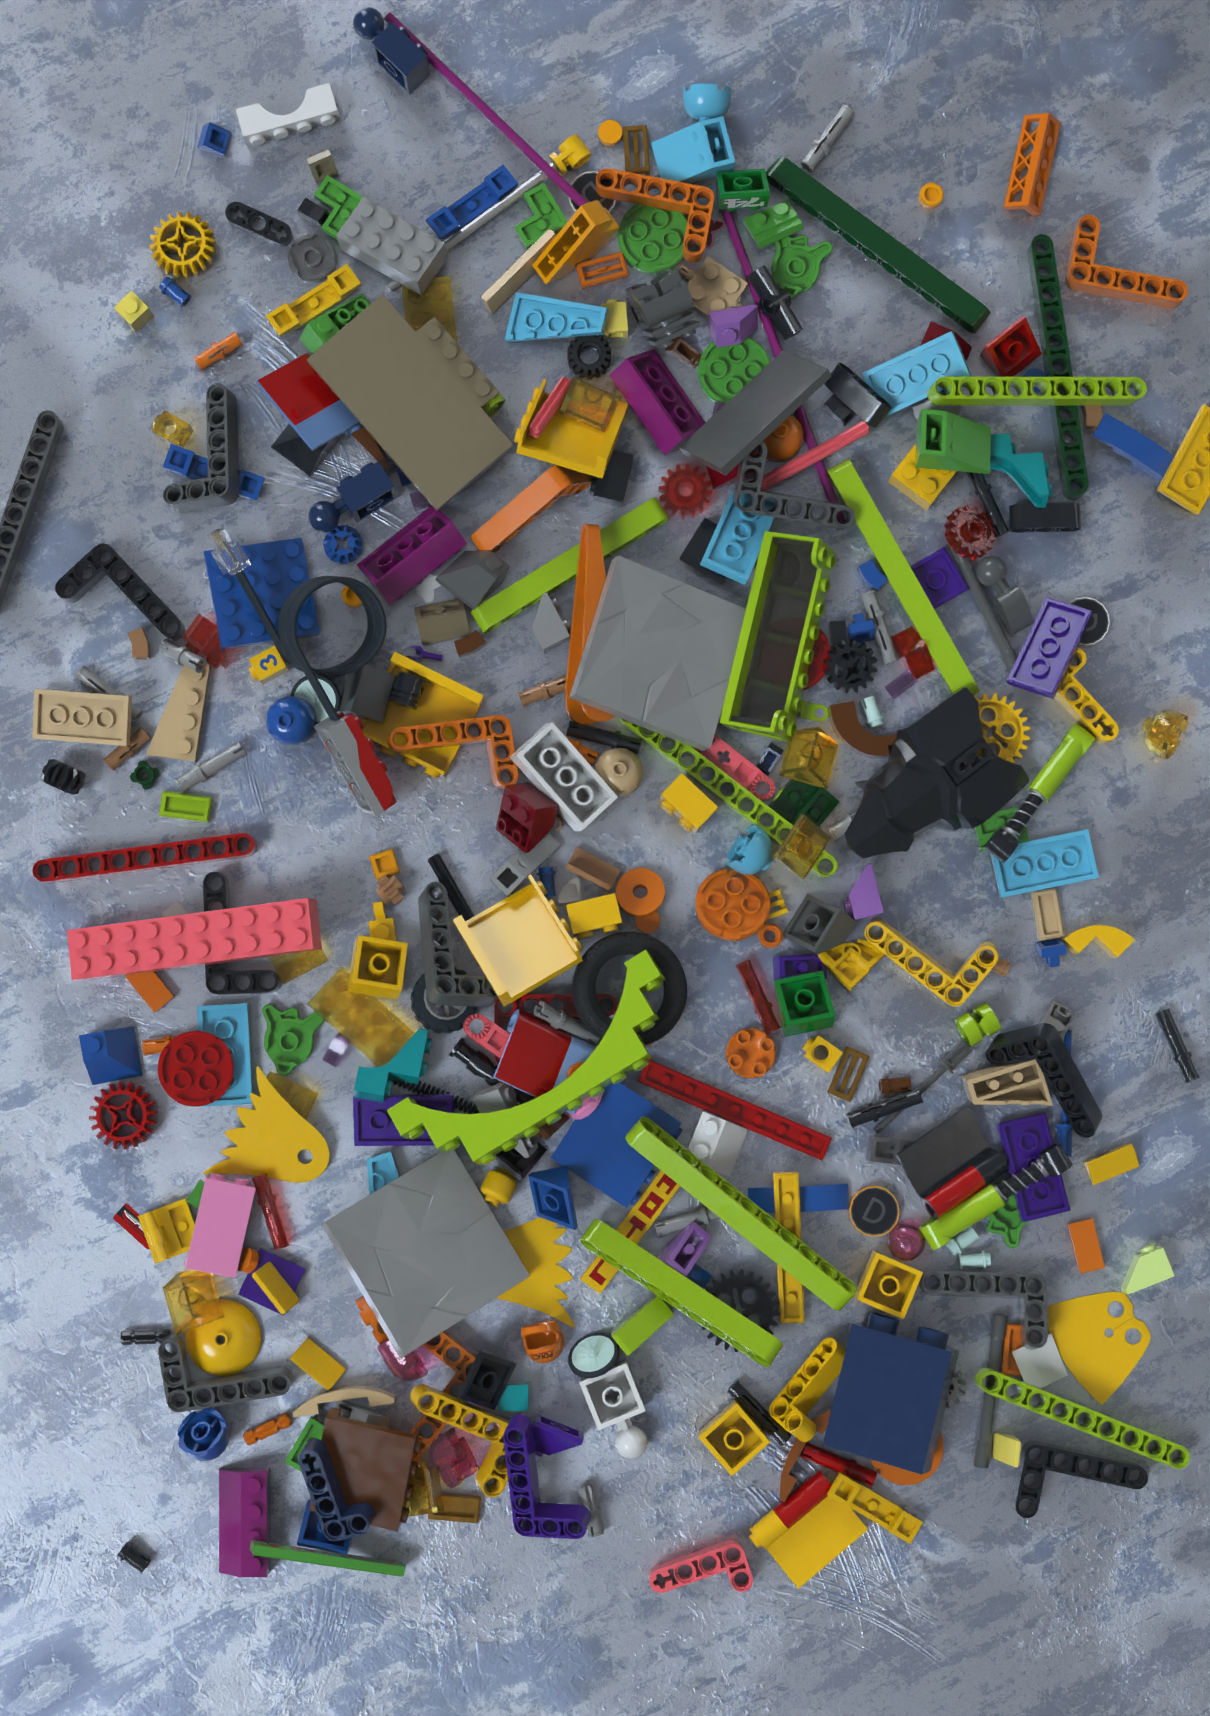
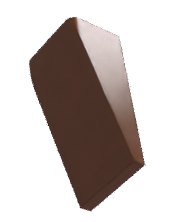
M362 427L351 433L354 441L375 463L379 461L388 476L391 475L392 471L378 443L368 431Z

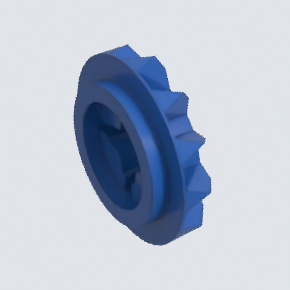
M347 524L337 526L334 530L327 532L323 540L326 555L330 560L338 564H348L355 561L363 549L361 535L356 529ZM337 537L341 540L348 538L347 544L351 551L343 547L340 550L337 549L339 544L335 538Z

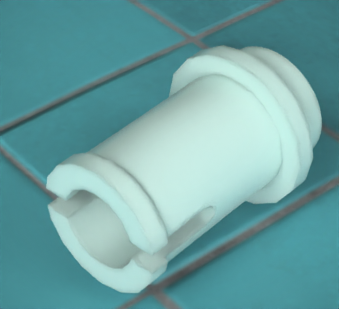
M875 696L860 700L867 719L866 725H869L870 729L882 726L885 718L880 714Z
M970 1226L955 1236L946 1246L954 1256L957 1253L960 1255L963 1249L979 1240V1237Z
M981 1251V1253L960 1254V1270L982 1268L983 1271H986V1268H991L990 1253Z

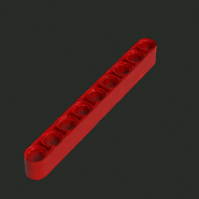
M246 833L56 857L37 861L33 866L32 873L41 882L58 883L239 859L255 854L257 842ZM249 839L251 843L249 850L241 852L239 850L240 841ZM219 842H224L226 845L225 852L221 855H216L214 852L215 845ZM199 845L201 848L200 855L197 858H191L189 854L191 847ZM174 849L176 851L175 859L167 862L165 860L166 851ZM144 852H149L151 854L150 862L142 865L140 856ZM124 855L126 857L125 866L117 868L115 864L116 858ZM99 858L101 860V867L98 871L94 872L90 867L91 862ZM75 862L77 866L76 871L68 875L66 872L67 864ZM49 865L52 869L49 877L43 878L41 870L44 866Z

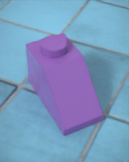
M756 304L709 312V334L716 348L741 344L758 329Z
M872 864L866 865L846 897L847 902H844L846 914L855 921L884 913Z
M693 1221L666 1246L658 1259L686 1277L710 1242L712 1236Z

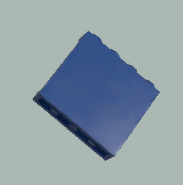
M611 1083L604 1088L605 1091L596 1109L589 1116L573 1122L552 1154L551 1159L562 1166H567L569 1171L627 1208L629 1204L635 1205L642 1194L638 1191L643 1182L645 1184L650 1182L655 1171L652 1170L654 1164L632 1148L626 1141L625 1135L641 1117L649 1118L676 1140L683 1129L680 1128L682 1124L680 1121L622 1083L615 1085Z

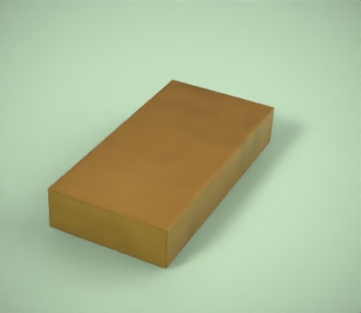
M430 1492L428 1519L479 1523L481 1496Z

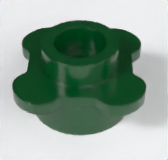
M142 760L138 762V766L131 773L130 779L134 783L138 782L141 784L143 789L149 790L152 788L154 779L160 776V771L157 768L150 767L146 761Z

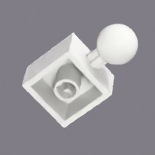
M627 1360L616 1363L610 1371L602 1376L580 1378L579 1384L598 1431L616 1424L619 1431L615 1438V1446L618 1453L627 1459L640 1457L645 1452L648 1441L644 1431L632 1425L630 1417L643 1413L646 1410ZM613 1389V1391L619 1392L616 1394V1400H612L611 1397L606 1398L608 1390Z

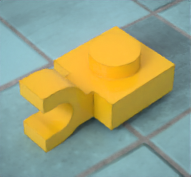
M384 902L373 903L375 920L368 921L370 937L397 941L394 918L386 919Z

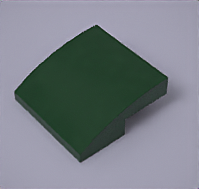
M798 769L786 783L781 794L768 806L807 837L811 838L840 801L824 787L814 782L802 770Z

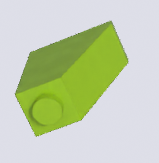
M654 1295L611 1330L612 1338L624 1353L629 1356L674 1315L672 1311L673 1306L657 1295Z

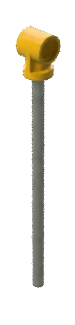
M574 134L559 146L558 149L561 152L559 155L555 152L549 155L551 161L549 165L561 176H564L568 173L567 166L570 165L573 169L579 168L590 159L592 153L578 134ZM542 171L535 174L444 241L446 250H450L521 198L524 193L547 179L548 176ZM393 279L386 283L391 292L402 285Z

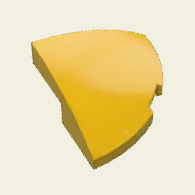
M858 939L856 943H844L818 954V957L828 970L849 991L854 989L885 956L884 953L870 942Z

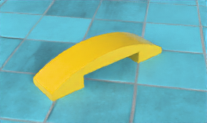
M346 264L328 275L325 282L292 303H284L268 313L266 318L279 337L307 325L308 322L338 305L361 286V282L349 265Z
M842 1473L838 1474L827 1493L832 1499L857 1511L911 1544L923 1524V1521Z

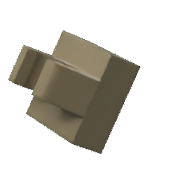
M323 149L321 153L314 156L311 154L306 159L316 183L324 180L326 175L331 177L338 174L329 149Z

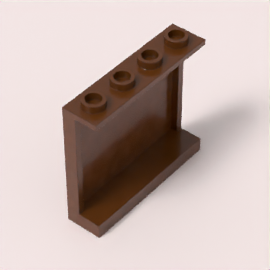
M331 1407L325 1417L321 1441L327 1447L347 1506L363 1502L370 1504L375 1511L371 1526L398 1532L401 1524L407 1522L410 1508L406 1507V1502L411 1500L414 1485L410 1484L411 1477H415L418 1468V1462L414 1460L415 1454L420 1453L423 1441L422 1438H419L420 1428L417 1427L414 1434L340 1417L341 1409ZM317 1476L319 1480L325 1481L323 1477ZM325 1499L327 1503L333 1504L332 1501ZM311 1500L309 1511L316 1512ZM357 1517L360 1521H365L362 1517Z

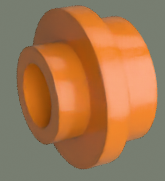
M774 923L765 924L758 932L759 942L767 948L778 946L783 939L781 928ZM766 932H774L775 938L773 940H768L766 938Z

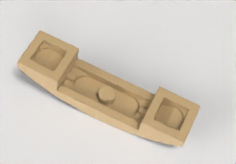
M346 1386L334 1388L317 1394L302 1403L294 1410L293 1417L319 1414L321 1412V1403L368 1397L369 1407L394 1404L397 1399L395 1394L375 1387Z

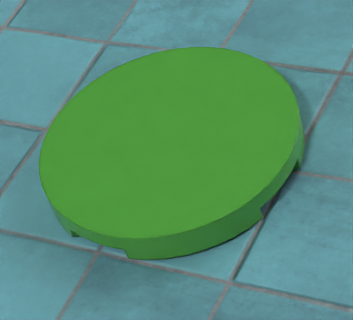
M639 204L634 205L625 213L618 230V245L620 252L624 255V259L632 267L645 273L659 274L667 269L675 268L683 261L682 250L687 227V219L683 213Z
M749 337L741 344L717 348L714 342L706 347L699 361L698 379L700 386L710 400L723 407L770 363L769 356L757 341Z

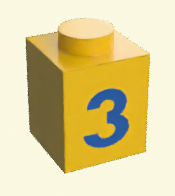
M275 645L248 659L252 665L248 667L250 674L255 681L259 679L263 685L289 671Z

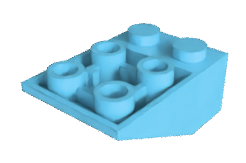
M723 116L697 122L651 143L659 176L662 179L689 184L714 178L718 171H733L735 168V159Z

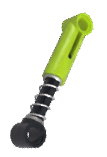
M1075 723L1069 729L1058 748L1027 789L1029 793L1026 794L1027 798L1025 801L1020 802V808L1013 812L1014 816L1012 819L1007 820V826L1001 829L998 828L984 846L986 851L1002 863L1007 861L1019 844L1017 841L1020 836L1019 833L1024 827H1027L1026 824L1030 818L1033 819L1032 815L1035 811L1040 810V804L1050 801L1080 757L1096 739L1094 735L1078 723Z
M1057 1142L1042 1150L1038 1154L1039 1158L1032 1162L1030 1167L1022 1168V1171L1017 1175L1012 1174V1178L1007 1181L1002 1180V1184L998 1186L990 1184L938 1220L930 1218L919 1227V1230L931 1249L936 1250L944 1246L955 1235L1005 1206V1200H1009L1011 1195L1019 1194L1021 1189L1024 1187L1028 1188L1029 1184L1034 1181L1038 1182V1179L1042 1176L1050 1175L1051 1177H1056L1068 1170L1073 1163L1061 1144Z

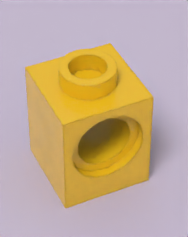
M816 1035L814 1039L809 1037L802 1047L805 1051L802 1056L826 1073L831 1071L843 1054L842 1051L819 1035ZM819 1045L824 1046L827 1050V1055L823 1060H818L814 1056V1049Z

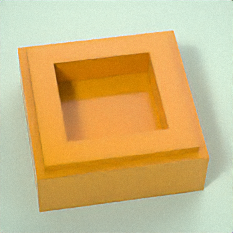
M393 849L369 856L376 880H379L384 875L389 877L400 873Z

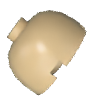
M616 747L606 750L599 756L594 768L618 797L632 794L638 789L643 778L641 760L634 752L626 748Z

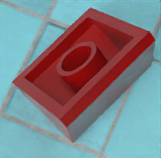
M1022 316L985 345L980 357L997 377H1013L1042 353L1026 317Z

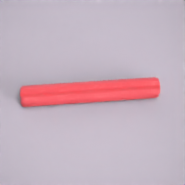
M566 377L560 378L528 426L529 430L527 433L529 436L538 438L571 390L573 383L571 379Z

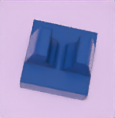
M863 613L854 614V621H852L851 625H848L849 643L851 644L853 638L858 643L874 640L875 627L873 620L865 621Z
M1060 938L1035 942L1036 952L1042 958H1045L1046 964H1049V967L1060 966L1059 955L1067 954L1066 944Z

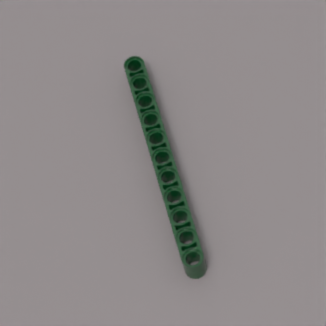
M779 155L766 171L767 180L771 186L968 332L975 334L991 314L984 304L784 156Z
M1039 234L1030 243L1027 249V257L1044 372L1047 377H1073L1054 246L1049 236ZM1035 245L1043 246L1045 252H1038L1035 249ZM1038 269H1046L1049 276H1042ZM1042 292L1050 293L1052 300L1044 299ZM1045 316L1054 317L1056 323H1048L1045 319ZM1049 340H1056L1060 346L1058 348L1052 347L1049 344ZM1052 364H1060L1063 368V371H1055L1052 367ZM1050 406L1062 492L1067 499L1077 500L1082 497L1089 486L1078 407ZM1059 411H1067L1070 419L1065 420L1061 418ZM1063 435H1070L1074 442L1072 444L1066 443ZM1066 459H1074L1077 467L1072 468L1068 466ZM1070 483H1078L1080 485L1081 491H1073L1070 487Z

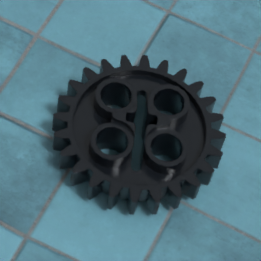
M730 1269L729 1277L726 1278L721 1272V1281L718 1282L714 1278L711 1279L714 1285L713 1288L705 1286V1290L716 1298L721 1294L730 1295L731 1302L728 1306L734 1310L736 1309L733 1289L737 1288L739 1303L742 1308H745V1311H742V1315L746 1318L752 1314L759 1315L760 1323L758 1326L773 1335L769 1327L770 1325L778 1326L773 1317L780 1315V1312L773 1310V1307L780 1304L778 1301L771 1300L776 1295L775 1291L767 1292L771 1284L768 1282L761 1285L763 1280L761 1275L754 1280L753 1271H750L746 1277L744 1276L743 1269H740L738 1276H735L733 1270ZM747 1289H752L756 1293L755 1299L751 1302H745L742 1299V1294ZM709 1332L707 1335L708 1339L716 1336L712 1332ZM716 1336L715 1345L717 1346L723 1341L724 1350L727 1351L730 1344Z

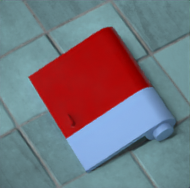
M517 1009L508 1022L507 1032L510 1033L493 1078L537 1098L567 1079L569 1067L575 1063L585 1062L596 1049V1046L559 1028H553L550 1024ZM567 1110L566 1112L569 1113V1114L574 1115L576 1110H574V1111H569V1110Z

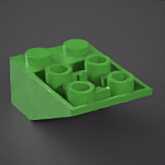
M363 293L308 322L300 340L313 354L346 324L371 305V303Z
M922 409L916 425L915 468L989 474L991 428L948 411Z

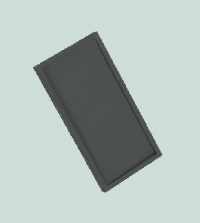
M783 350L679 448L684 455L726 476L831 377L829 370Z

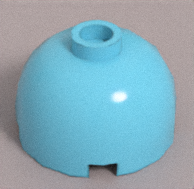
M704 83L690 85V90L686 86L683 87V106L691 118L698 119L700 122L724 116L727 113L731 100L730 87L724 85V90L718 89V84Z
M753 824L745 829L749 832L745 837L738 836L726 856L730 860L725 862L726 865L744 875L756 874L760 870L765 871L773 861L771 858L773 843L770 836L759 826Z

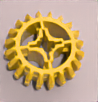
M180 211L177 212L176 218H173L172 214H168L169 221L167 222L160 219L159 222L162 227L154 226L153 230L157 235H150V240L153 244L149 246L150 250L154 252L152 254L153 260L158 261L157 266L160 269L165 267L164 271L168 275L173 272L176 278L183 272L184 277L188 279L189 272L191 271L197 276L198 268L206 271L204 262L212 263L213 260L209 255L216 254L215 248L212 247L216 245V240L212 238L214 232L212 229H208V222H201L202 219L199 215L193 218L189 211L185 217H183ZM185 229L196 231L201 235V238L187 235ZM176 231V234L172 238L167 239L170 236V234ZM183 238H184V240H185L186 243H184L183 252H182V250H181L180 247L182 246V242H183ZM199 251L193 258L190 259V256L193 252ZM165 252L178 254L181 261L170 259L165 255Z

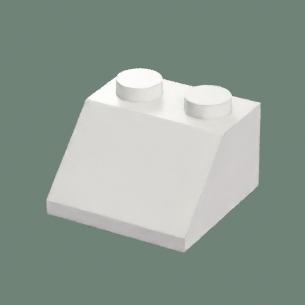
M701 1111L687 1149L714 1171L730 1176L748 1129Z

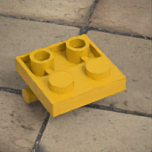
M187 1198L138 1216L155 1264L189 1251L196 1221L189 1203L185 1201Z

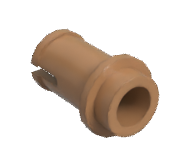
M985 950L981 956L984 960H991L994 955ZM998 957V961L991 971L997 973L998 977H1006L1012 964L1008 962V959L1003 960Z

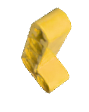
M1077 648L1074 655L1078 658V666L1069 665L1055 698L1084 729L1096 737L1095 741L1097 743L1107 744L1117 737L1119 728L1111 716L1073 676L1085 665L1087 659L1085 652ZM1067 689H1072L1076 692L1077 699L1075 701L1068 699L1066 695ZM1085 707L1092 709L1094 713L1093 719H1087L1084 716L1083 709ZM1099 718L1102 720L1096 726L1092 725L1094 722L1099 720ZM1107 727L1109 731L1107 735L1103 736L1101 732Z
M826 1338L820 1342L773 1400L769 1408L771 1417L802 1442L810 1441L816 1434V1425L807 1416V1413L841 1372L846 1348L833 1338Z

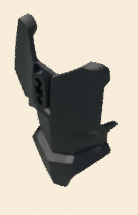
M968 688L956 690L951 696L939 703L920 719L910 725L899 728L887 763L868 780L855 782L857 787L863 791V798L844 834L849 849L860 858L864 859L892 852H907L914 842V837L933 827L948 830L960 828L974 829L1000 810L1029 782V777L1021 765L996 756L991 746L983 738L979 717V703ZM982 748L984 751L983 756L977 757L979 749ZM960 763L964 764L963 772L959 769Z

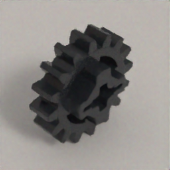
M854 638L851 644L846 639H843L842 646L839 647L835 643L833 645L836 650L834 652L827 651L830 659L823 660V663L828 666L823 672L825 675H830L827 680L830 684L834 683L836 690L842 687L843 691L848 693L849 689L852 688L856 693L860 685L863 688H867L866 680H874L870 674L871 672H877L878 669L872 664L878 661L875 656H872L874 652L871 648H867L865 642L862 641L858 646V641ZM863 657H865L866 661L865 668L862 667ZM835 664L839 666L838 675L835 673ZM848 664H850V665H853V664H854L853 668H851V667L846 668V666H847Z

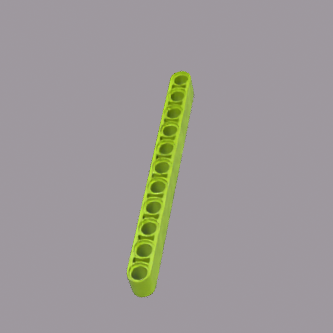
M849 458L827 470L844 503L854 511L855 522L950 691L953 693L960 688H968L973 695L980 692Z
M618 717L619 722L624 727L641 738L642 741L749 824H755L763 829L770 836L771 841L816 876L829 878L836 872L838 864L831 854L693 747L656 732L652 735H645L641 730V726ZM664 739H671L674 741L675 747L667 751L662 748L661 742ZM691 754L695 762L690 766H686L681 762V756ZM704 769H710L714 773V778L711 781H705L701 778L700 772ZM724 784H729L733 787L734 793L731 796H724L720 791V787ZM744 799L750 800L753 803V809L749 812L743 811L740 808V801ZM761 815H770L773 824L770 827L762 826L759 821ZM781 830H789L792 833V840L790 842H783L780 839L779 833ZM801 845L810 846L812 849L811 857L804 858L800 855L799 848ZM827 860L831 863L832 869L829 873H823L819 869L820 861Z
M641 1117L625 1135L626 1141L632 1148L831 1308L841 1311L856 1295L857 1288L851 1280L647 1117Z

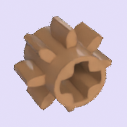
M384 875L376 881L379 887L374 891L386 905L391 901L396 905L404 899L401 893L405 888L395 875L390 878Z

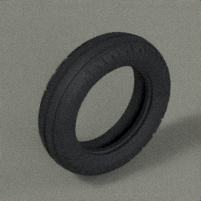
M619 932L600 939L582 956L583 961L578 963L573 976V1002L583 1024L599 1039L602 1040L613 1019L602 1010L598 1003L595 990L596 979L603 965L608 960L620 955H637L647 950L665 978L663 981V1001L656 1013L659 1019L654 1022L655 1025L644 1032L638 1031L645 1046L663 1038L679 1021L687 1000L686 976L677 956L660 940L639 932Z

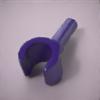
M417 645L408 646L416 650L414 657L406 656L411 660L428 658L442 661L443 655L423 651V648Z

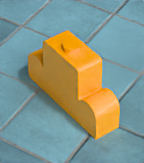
M598 200L581 205L532 266L546 285L560 280L573 271L576 266L575 264L596 256L620 227Z

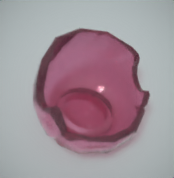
M908 1220L900 1221L893 1227L888 1235V1248L894 1257L901 1261H912L922 1254L925 1249L926 1239L919 1230L921 1225Z

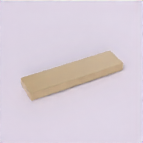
M551 229L547 230L481 296L486 309L492 314L536 271L532 266L533 263L556 237V234Z

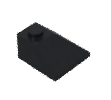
M288 424L271 448L311 477L340 438L337 436L312 451L294 428Z

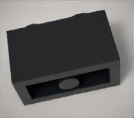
M613 450L603 479H592L590 493H594L593 501L622 507L633 463V454Z

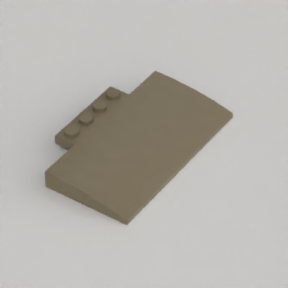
M382 295L307 359L310 366L436 511L512 450L513 444L482 409L499 395V391L435 317L415 332L388 299Z

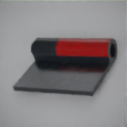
M965 1106L895 1154L924 1208L935 1220L947 1214L1009 1169L1008 1157L1003 1151H997L990 1147L969 1106Z

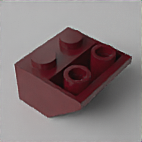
M529 782L507 785L503 793L496 830L523 852L529 853L554 827L559 805Z

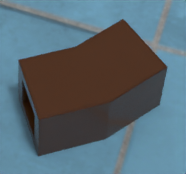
M477 630L465 638L454 641L459 658L474 654L486 645V641Z

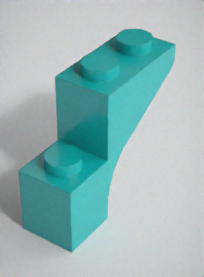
M1010 433L991 434L990 469L999 470L1009 475L1035 507L1046 508L1048 498L1052 497V485L1047 483L1046 477L1049 474L1048 462H1044L1043 453L1016 454L1015 443H1011Z
M418 1029L387 1064L375 1068L359 1066L354 1087V1097L384 1103L385 1095L390 1096L393 1081L388 1079L418 1084L419 1078L425 1077L427 1062H423L424 1053H430L432 1039L428 1038V1030Z

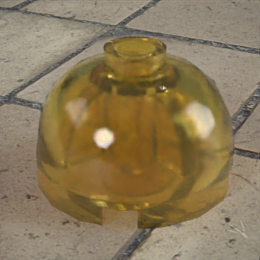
M1171 709L1161 710L1152 718L1147 717L1142 726V730L1145 731L1144 744L1146 748L1157 757L1168 760L1181 742L1179 737L1181 732L1185 733L1189 717Z

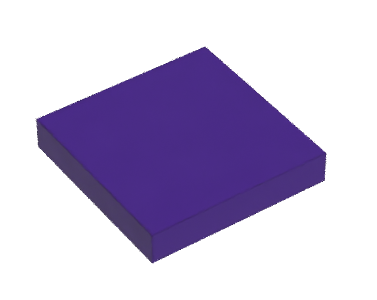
M945 547L910 566L934 609L969 590L968 585Z
M259 1248L258 1264L253 1272L247 1274L238 1295L281 1314L254 1280L252 1274L267 1262H271L295 1293L306 1268L263 1248Z

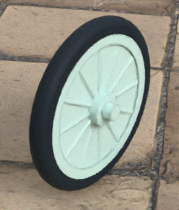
M316 675L334 709L338 712L341 705V695L338 687L328 677ZM307 677L301 678L294 685L290 696L303 698L312 705L317 716L316 725L329 716Z
M605 1333L586 1335L571 1348L568 1356L569 1367L574 1374L583 1378L602 1376L617 1363L620 1355L619 1345L612 1336Z

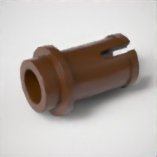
M884 1076L883 1079H879L880 1094H885V1096H889V1093L911 1091L910 1076L897 1078Z

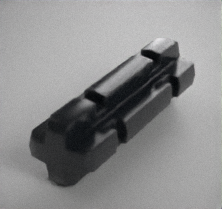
M168 1328L160 1329L159 1331L156 1329H142L135 1332L124 1330L121 1332L120 1340L122 1345H132L134 1342L135 1345L156 1344V1342L161 1344L163 1339L171 1334V1331Z

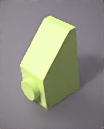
M1150 1244L1140 1248L1141 1253L1134 1255L1122 1283L1121 1290L1123 1293L1129 1295L1175 1276L1163 1247H1155L1154 1244Z

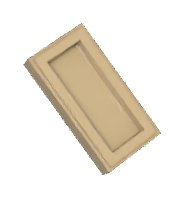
M1056 888L1030 892L1038 941L1065 937Z

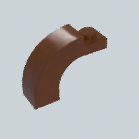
M854 701L834 704L828 707L832 729L845 747L860 756L872 759H884L890 755L888 748L892 747L897 734L877 736L867 732L858 720Z

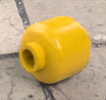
M501 1167L488 1171L480 1188L482 1194L486 1196L484 1200L498 1207L499 1203H509L518 1185L514 1179L515 1176L510 1171Z

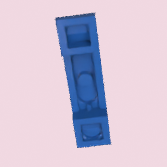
M502 165L486 176L482 184L448 208L444 206L429 216L426 222L440 240L447 238L511 193L518 186V182L507 168Z
M174 444L170 445L163 468L190 480L208 478L207 458L196 455L195 452ZM243 469L239 470L238 497L257 501L265 477Z
M848 1184L799 1186L800 1212L849 1209ZM774 1187L748 1188V1198L766 1213H775Z

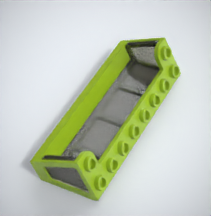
M764 531L719 723L727 728L791 743L792 736L796 733V718L803 704L802 692L808 683L807 671L809 664L812 663L814 658V641L819 636L818 624L820 616L824 614V599L831 585L830 573L836 564L835 551L820 538Z

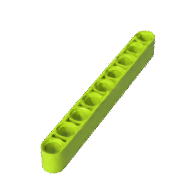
M940 377L929 387L927 396L934 405L1128 406L1134 404L1146 394L1147 386L1144 380L1138 377ZM937 387H942L945 390L946 396L941 395ZM961 387L967 388L970 395H965ZM985 387L991 388L994 395H989ZM1010 387L1016 389L1017 396L1010 392ZM1033 387H1037L1040 390L1041 396L1034 392ZM1057 387L1064 390L1065 396L1058 392ZM1081 387L1088 391V396L1083 394ZM1105 387L1111 390L1112 396L1106 393ZM1129 387L1135 391V396L1129 392Z
M656 497L646 501L600 530L604 561L669 520L668 515ZM580 543L486 600L475 610H472L470 613L483 634L492 631L540 601L544 593L547 592L550 595L576 579Z
M594 1219L580 1238V1243L592 1253L758 1364L769 1368L783 1347L782 1342L775 1336L604 1222Z
M982 1368L975 1375L977 1387L990 1395L1173 1468H1184L1190 1461L1188 1450L1173 1441L993 1369ZM988 1375H993V1384L989 1387H985V1377ZM1016 1384L1017 1392L1013 1396H1008V1387ZM1039 1393V1403L1032 1406L1031 1397ZM1058 1403H1062L1064 1407L1062 1413L1055 1415L1054 1407ZM1086 1412V1421L1083 1424H1078L1079 1414ZM1109 1421L1110 1429L1106 1433H1102V1424ZM1128 1431H1132V1440L1130 1442L1125 1443V1434ZM1155 1440L1156 1448L1149 1452L1148 1444L1150 1441ZM1178 1449L1179 1457L1172 1461L1171 1454L1174 1450Z

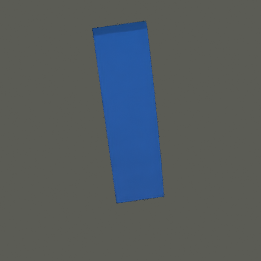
M1107 413L1103 415L1092 437L1111 446L1113 452L1132 461L1131 465L1161 481L1174 458V455L1151 439Z

